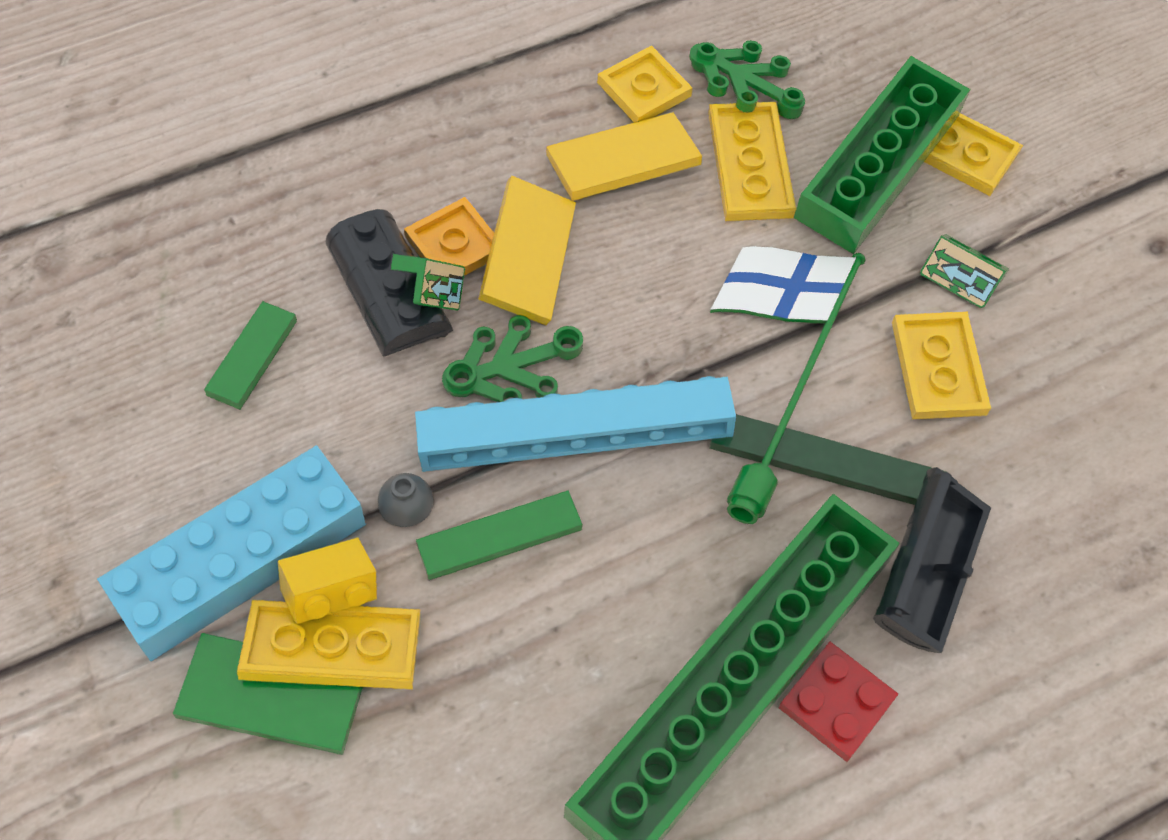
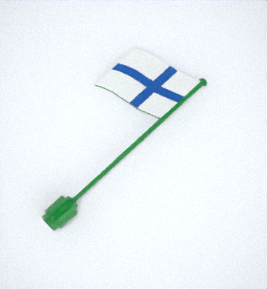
M743 247L710 309V313L733 312L785 322L825 323L762 462L742 466L728 495L727 512L732 518L741 523L754 524L758 518L764 516L778 485L776 476L768 466L860 265L865 264L866 259L862 253H855L852 257L817 256L774 247Z

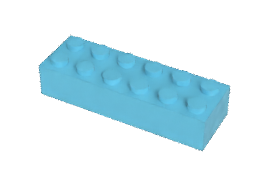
M316 445L97 578L140 648L148 659L153 661L279 580L278 560L337 544L365 526L366 523L361 504Z

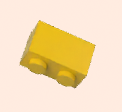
M358 537L278 560L280 591L296 624L319 619L328 614L377 600L376 569Z

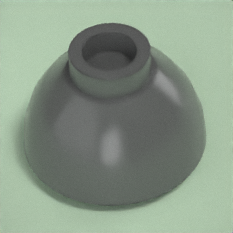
M400 473L390 477L383 484L378 494L380 514L387 522L395 526L410 527L417 525L429 516L433 508L434 498L430 486L425 480L415 474Z

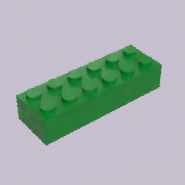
M910 56L801 193L794 219L854 255L958 118L971 89Z

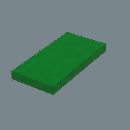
M201 633L173 711L175 718L343 755L363 687L238 680L237 669L243 642Z

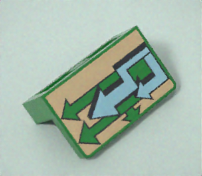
M944 234L940 236L920 274L979 308H983L998 284L1003 281L1009 268L957 239Z
M393 254L391 270L417 274L414 304L459 310L465 266L428 258Z

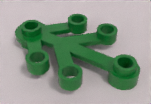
M752 40L744 42L742 48L719 49L709 42L698 43L691 48L689 54L691 65L696 71L705 73L708 82L707 91L710 95L722 97L727 93L729 80L724 75L719 74V71L729 76L737 98L736 107L740 111L749 113L756 108L758 95L748 89V86L776 100L778 113L782 117L796 119L802 115L805 98L801 90L793 87L783 90L759 77H786L791 65L787 57L777 55L772 57L770 63L734 64L730 62L744 60L749 63H755L759 61L762 46Z
M521 315L514 316L508 323V332L493 360L478 365L484 352L493 350L496 345L494 330L485 326L479 327L473 333V342L464 359L450 363L444 370L442 375L443 387L450 395L455 397H467L475 393L495 402H504L509 397L522 399V394L518 389L513 387L504 389L486 381L498 376L535 391L537 398L548 394H557L558 383L553 377H541L521 368L558 356L564 360L576 358L583 349V335L576 327L563 326L554 333L553 342L514 354L520 341L526 340L531 334L529 319ZM516 326H524L525 330L516 331L513 328ZM481 337H489L490 341L480 342L478 339ZM570 344L573 348H564L562 346ZM459 378H465L468 380L464 383L455 382ZM542 386H550L552 391L543 392L540 388Z

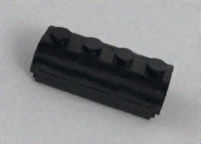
M383 209L370 210L342 220L330 229L326 235V246L383 357L433 338L446 337L449 332L453 331L452 325L442 308L413 303L417 274L391 270L393 254L413 257L414 255L390 212Z
M938 467L928 469L925 474L914 510L909 518L906 532L873 618L877 625L897 639L915 648L934 653L943 652L967 578L972 576L974 569L971 566L991 510L989 505L959 484L950 473L943 472Z

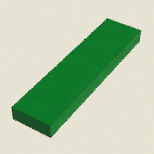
M567 490L416 539V544L429 580L581 531L583 524L570 492Z

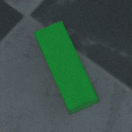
M262 301L204 388L206 396L241 410L297 322L296 314Z

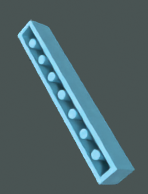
M706 376L693 381H664L658 385L640 387L637 385H627L613 390L600 391L590 389L577 394H548L541 398L532 399L510 398L504 402L487 404L473 402L466 406L451 408L431 407L425 411H416L415 418L418 455L422 472L733 437L736 413L728 377L715 378Z

